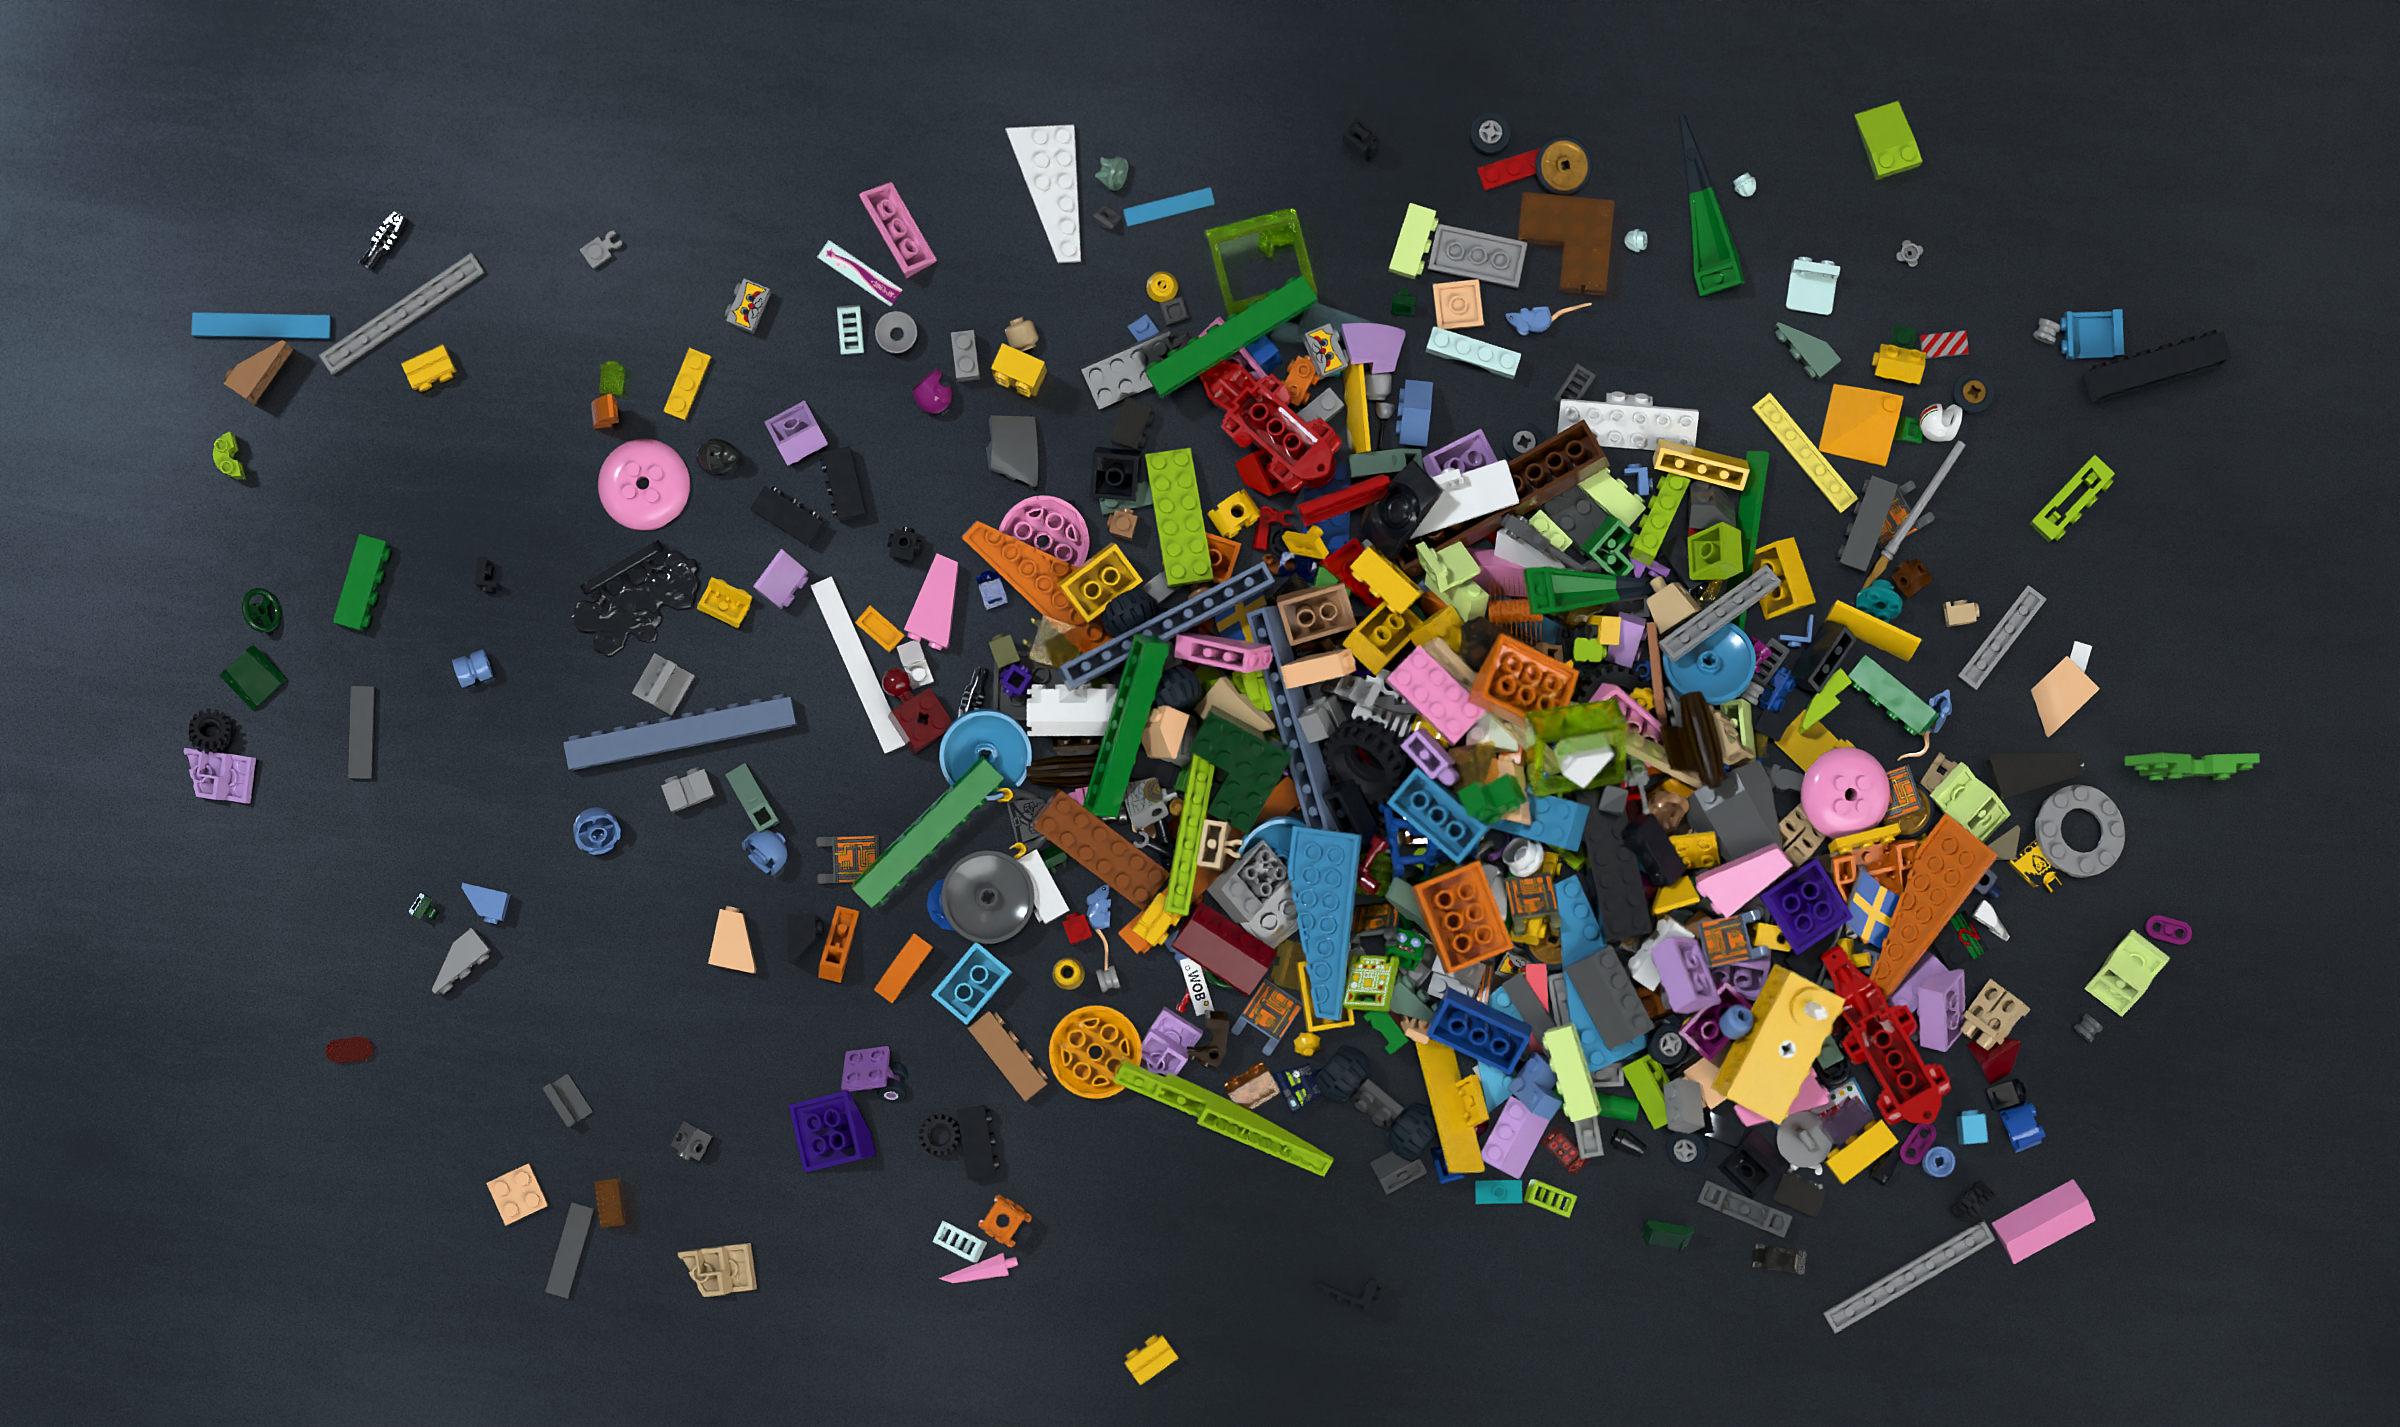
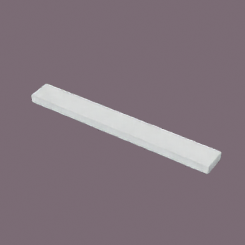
M832 576L811 585L884 753L887 754L905 746L906 744L888 718L891 712L890 706Z

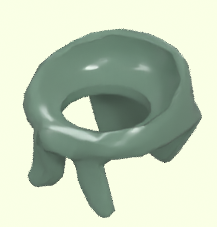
M1117 156L1114 159H1104L1101 157L1102 169L1095 174V177L1108 187L1109 190L1122 188L1128 173L1127 160L1121 156Z

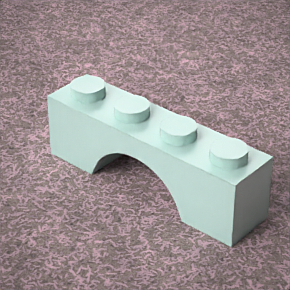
M1433 326L1426 348L1428 353L1447 359L1468 362L1480 366L1491 373L1514 379L1521 357L1520 353Z

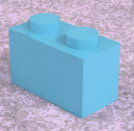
M1978 1110L1962 1111V1116L1956 1117L1959 1144L1988 1142L1985 1114H1979Z

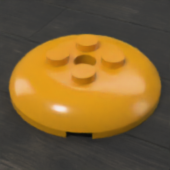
M1087 1006L1069 1013L1057 1025L1050 1040L1049 1058L1056 1078L1065 1088L1076 1095L1098 1099L1115 1095L1126 1088L1113 1082L1114 1076L1123 1060L1140 1067L1142 1046L1137 1030L1123 1014L1105 1006ZM1092 1046H1099L1102 1049V1055L1098 1059H1093L1089 1055V1050Z

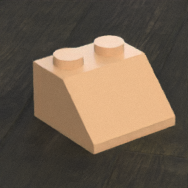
M1157 706V709L1151 708L1142 734V743L1147 756L1159 759H1176L1189 715L1169 706Z

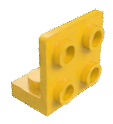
M1715 832L1669 837L1687 869L1721 865Z

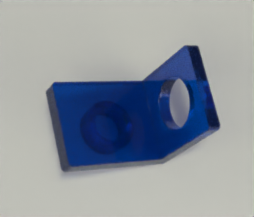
M1281 552L1278 574L1300 577L1306 582L1313 584L1317 571V561L1311 557ZM1290 558H1294L1297 562L1296 568L1292 571H1287L1285 569V562Z

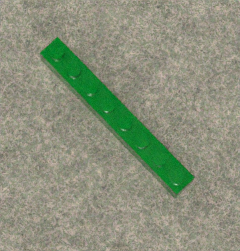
M1302 275L1299 278L1297 276L1290 278L1285 282L1286 286L1283 288L1270 290L1266 293L1265 299L1260 302L1258 300L1252 301L1246 306L1247 310L1240 314L1238 312L1231 314L1226 318L1227 322L1220 326L1218 324L1213 325L1207 329L1206 335L1201 338L1196 336L1187 342L1188 346L1181 350L1176 348L1167 354L1168 358L1161 362L1156 360L1148 365V370L1145 371L1146 376L1160 399L1317 304L1318 298L1305 277Z
M1134 635L1083 803V807L1093 815L1117 817L1122 806L1123 796L1129 784L1130 773L1135 764V757L1142 741V734L1148 721L1151 704L1155 698L1158 681L1162 675L1165 658L1168 656L1169 644L1157 636Z
M982 755L851 884L852 889L871 908L875 905H881L887 898L886 894L892 888L894 890L903 883V877L908 872L913 873L920 866L919 861L925 856H931L937 849L936 845L941 840L946 841L953 834L952 829L958 823L962 825L970 817L968 813L974 808H980L986 801L985 797L991 791L994 793L1002 786L1003 775Z

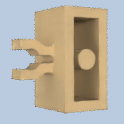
M1204 819L1197 866L1203 869L1224 871L1227 854L1241 859L1242 854L1234 853L1232 849H1228V846H1243L1244 843L1242 840L1229 841L1231 825L1226 822Z

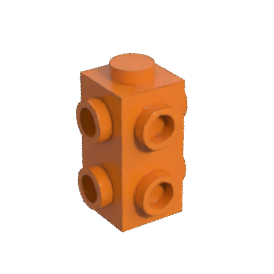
M1298 355L1296 361L1292 359L1287 369L1289 375L1286 381H1281L1292 394V400L1289 405L1299 410L1302 405H1307L1311 397L1309 390L1312 384L1316 386L1319 381L1311 358L1307 355L1304 358Z

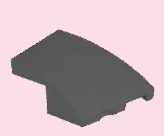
M991 415L988 419L991 441L986 448L989 469L996 473L1004 474L1007 478L1014 481L1018 479L1029 484V488L1036 489L1038 482V446L1035 417Z

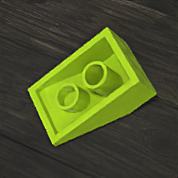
M1898 101L1854 115L1876 180L1921 165L1922 159L1915 138Z

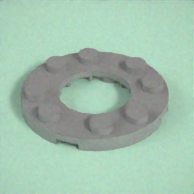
M2070 785L2052 793L2043 802L2039 816L2036 818L2035 833L2043 856L2054 868H2059L2073 877H2091L2104 872L2117 861L2125 842V826L2119 809L2106 794L2090 786ZM2072 809H2084L2092 813L2100 823L2101 840L2098 846L2091 852L2081 853L2074 851L2067 846L2062 838L2060 829L2062 819Z

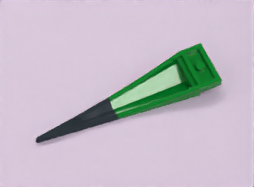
M1681 114L1680 120L1691 210L1694 275L1700 296H1705L1745 282L1739 263V255L1686 116Z
M1548 566L1526 568L1523 570L1531 615H1552L1655 593L1650 584L1653 579L1596 574ZM1664 580L1667 585L1673 582H1679L1684 587V584L1681 581Z

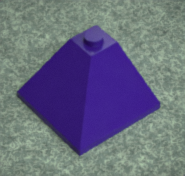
M1817 858L1807 860L1759 895L1795 955H1798L1854 918Z
M849 1090L789 1105L804 1173L876 1156L871 1133Z

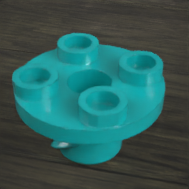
M1880 579L1874 581L1871 587H1867L1858 593L1856 609L1889 623L1890 619L1897 617L1901 613L1903 603L1900 596L1893 591L1894 586L1889 581Z

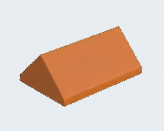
M1205 532L1214 578L1211 582L1221 584L1230 579L1233 574L1241 543Z

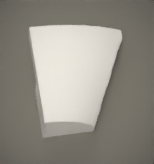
M1985 900L1978 902L1972 917L1989 927V931L2007 941L2010 936L1991 905Z

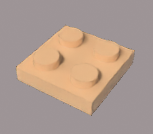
M1479 279L1433 284L1438 328L1451 330L1484 325Z
M530 1163L486 1183L505 1225L549 1206Z

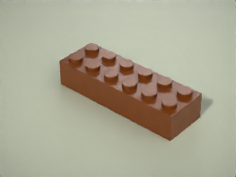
M1059 788L1030 824L1034 829L1141 910H1144L1170 876L1166 869Z

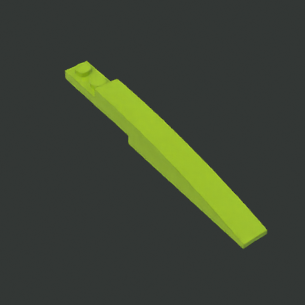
M1123 1060L1114 1076L1113 1082L1198 1117L1197 1124L1323 1177L1334 1160L1333 1157L1265 1118L1168 1072L1163 1077Z

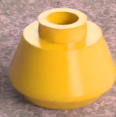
M1157 272L1147 282V292L1156 302L1163 303L1172 300L1177 294V280L1168 272Z

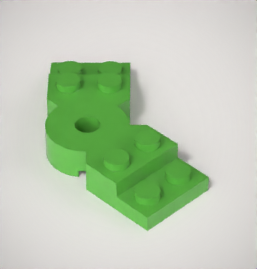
M2172 753L2125 756V766H2135V770H2139L2140 776H2149V780H2163V777L2179 779L2196 776H2212V780H2226L2230 778V775L2237 773V771L2252 769L2253 765L2260 763L2259 753L2205 755L2201 757V760H2195V756L2190 754Z

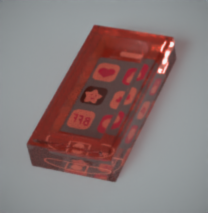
M1558 1126L1541 1142L1572 1176L1590 1160L1589 1158L1580 1159L1579 1148Z

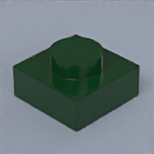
M1893 325L1890 345L1912 350L1916 329Z

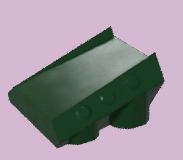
M255 645L247 648L244 653L220 674V677L253 711L287 680Z
M1645 1220L1642 1238L1647 1247L1652 1244L1675 1248L1681 1252L1689 1244L1694 1228Z

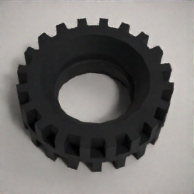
M1606 663V665L1596 664L1593 669L1586 668L1583 670L1584 676L1577 677L1576 686L1570 701L1579 703L1585 708L1602 683L1617 685L1628 696L1635 688L1644 689L1650 683L1647 679L1640 677L1641 673L1631 670L1629 667ZM1610 745L1615 754L1620 753V749Z
M1358 715L1355 719L1351 716L1346 721H1343L1324 743L1326 747L1322 750V754L1326 755V758L1323 760L1324 765L1330 766L1327 772L1330 776L1334 775L1337 778L1335 783L1354 779L1362 797L1367 799L1368 804H1373L1376 800L1379 804H1383L1386 800L1389 801L1413 772L1411 768L1414 764L1412 760L1408 759L1410 755L1401 747L1404 743L1403 739L1398 740L1394 736L1396 732L1393 729L1388 731L1385 729L1383 722L1376 724L1374 723V718L1368 717L1367 720H1364L1361 715ZM1355 745L1373 754L1384 767V770H1378L1368 765L1358 754Z

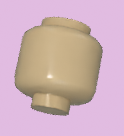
M1023 317L1011 320V326L1005 329L1010 347L1021 352L1035 347L1038 335L1031 320L1024 321Z

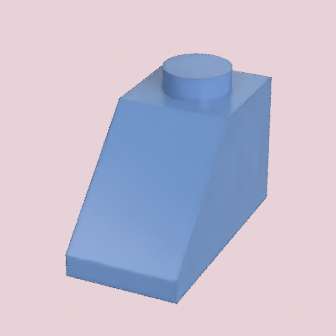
M462 883L461 888L477 914L484 917L483 921L497 924L498 920L504 921L510 894Z

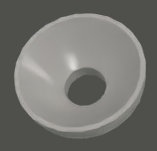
M894 311L880 318L876 325L875 335L878 344L884 350L891 353H902L910 349L915 343L917 327L909 315ZM894 328H900L904 332L903 338L899 341H894L890 337V332Z

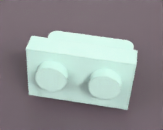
M1799 257V260L1795 259L1791 268L1786 307L1790 310L1829 315L1832 312L1836 280L1839 276L1840 266H1835V262L1825 260L1821 263L1812 262L1811 258Z

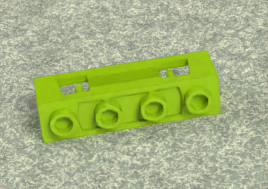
M2094 455L2029 524L2048 542L2053 539L2058 541L2066 533L2064 527L2069 522L2074 524L2082 516L2079 511L2085 505L2089 508L2098 499L2095 494L2100 489L2105 491L2114 482L2111 478L2115 473ZM2089 470L2090 474L2082 480L2083 475ZM2095 480L2098 481L2093 489L2089 488L2062 516L2063 520L2057 526L2054 523L2061 515L2056 511L2048 518H2045L2046 514L2051 509L2055 510L2082 481L2088 487Z

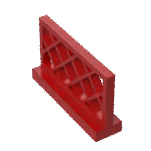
M1382 474L1297 505L1304 527H1309L1382 500L1388 491L1390 481L1388 476Z

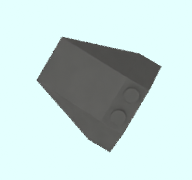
M1760 760L1726 773L1725 780L1722 781L1720 787L1708 789L1707 786H1703L1688 797L1689 809L1684 816L1689 826L1697 833L1715 832L1718 852L1728 862L1773 843H1776L1783 851L1772 783Z

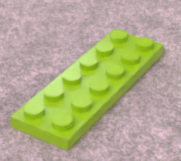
M1191 448L1145 454L1167 588L1213 581Z

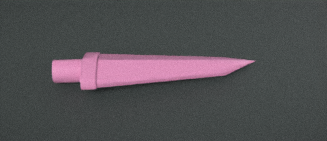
M1001 1253L938 1279L959 1283L999 1276L1004 1277L1009 1275L1008 1268L1018 1266L1017 1257L1005 1259L1004 1253Z

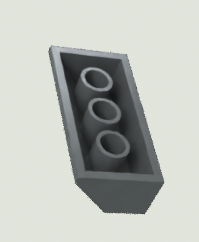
M1604 945L1565 967L1569 978L1608 1050L1629 1042L1655 1028L1611 945Z

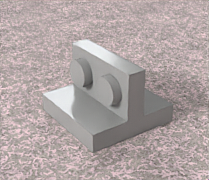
M654 653L632 694L673 716L695 676Z

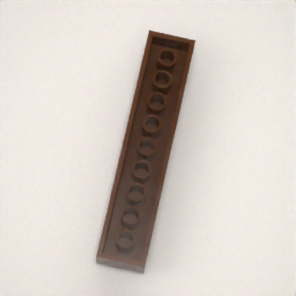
M1581 420L1508 462L1519 498L1518 504L1408 540L1396 557L1405 574L1412 579L1425 571L1419 562L1415 545L1424 541L1429 549H1434L1435 553L1459 541L1466 548L1503 527L1500 524L1508 513L1515 517L1518 514L1523 516L1609 467L1610 464L1585 420Z

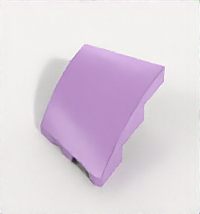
M1375 323L1341 324V333L1351 365L1369 363L1372 374L1395 371L1397 359L1405 339V330Z
M184 748V754L188 756L191 767L189 772L194 781L193 787L196 797L241 803L251 802L256 757L222 752L213 754V751L205 754V750L199 752L197 749Z
M1164 1007L1141 1041L1142 1058L1140 1067L1155 1074L1162 1073L1166 1075L1168 1072L1177 1076L1188 1060L1187 1046L1194 1047L1204 1031L1167 1007Z

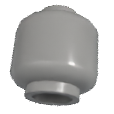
M1371 369L1364 372L1367 399L1385 400V396L1391 393V374L1389 372L1372 374Z

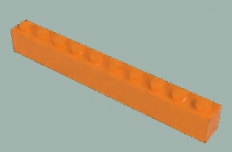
M1286 776L1273 789L1254 825L1265 819L1287 816L1292 810L1297 812L1301 809L1295 784L1289 776ZM1232 827L1229 841L1241 840L1246 833ZM1238 845L1234 847L1228 846V849H1232L1236 853ZM1230 854L1226 856L1224 870L1235 862V858ZM1197 866L1190 905L1196 906L1205 898L1202 894L1223 871L1203 869ZM1168 887L1161 893L1165 897ZM1150 904L1118 933L1136 954L1140 951L1145 954L1152 947L1150 943L1132 931Z

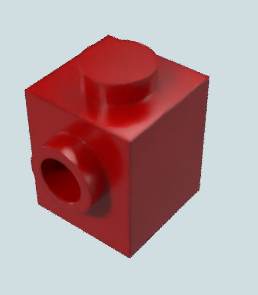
M1079 912L1066 916L1067 921H1064L1063 925L1071 945L1093 937L1084 914L1079 915Z

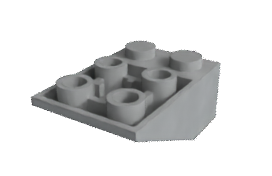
M1261 840L1245 853L1241 859H1238L1224 870L1207 890L1235 923L1250 922L1289 877L1288 868L1265 841Z

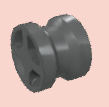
M2085 1014L2082 1017V1022L2076 1024L2073 1028L2091 1043L2094 1040V1035L2097 1032H2101L2103 1027L2091 1016Z

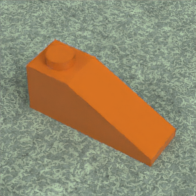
M840 906L836 907L820 961L818 978L841 983L859 911Z

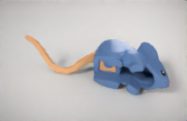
M1592 303L1565 308L1552 316L1548 307H1534L1531 311L1528 308H1523L1520 313H1507L1506 318L1521 335H1526L1529 331L1538 333L1547 330L1551 323L1561 314L1592 305Z
M1946 689L1929 700V706L1938 712L1940 716L1923 735L1925 741L1924 749L1917 753L1904 754L1897 759L1898 761L1905 757H1918L1926 753L1930 744V732L1938 733L1947 715H1951L1950 690Z
M1108 884L1099 887L1087 897L1086 901L1089 905L1086 914L1087 922L1096 931L1104 944L1105 971L1108 968V943L1101 930L1110 927V911H1108V908H1111V899H1107L1110 886Z

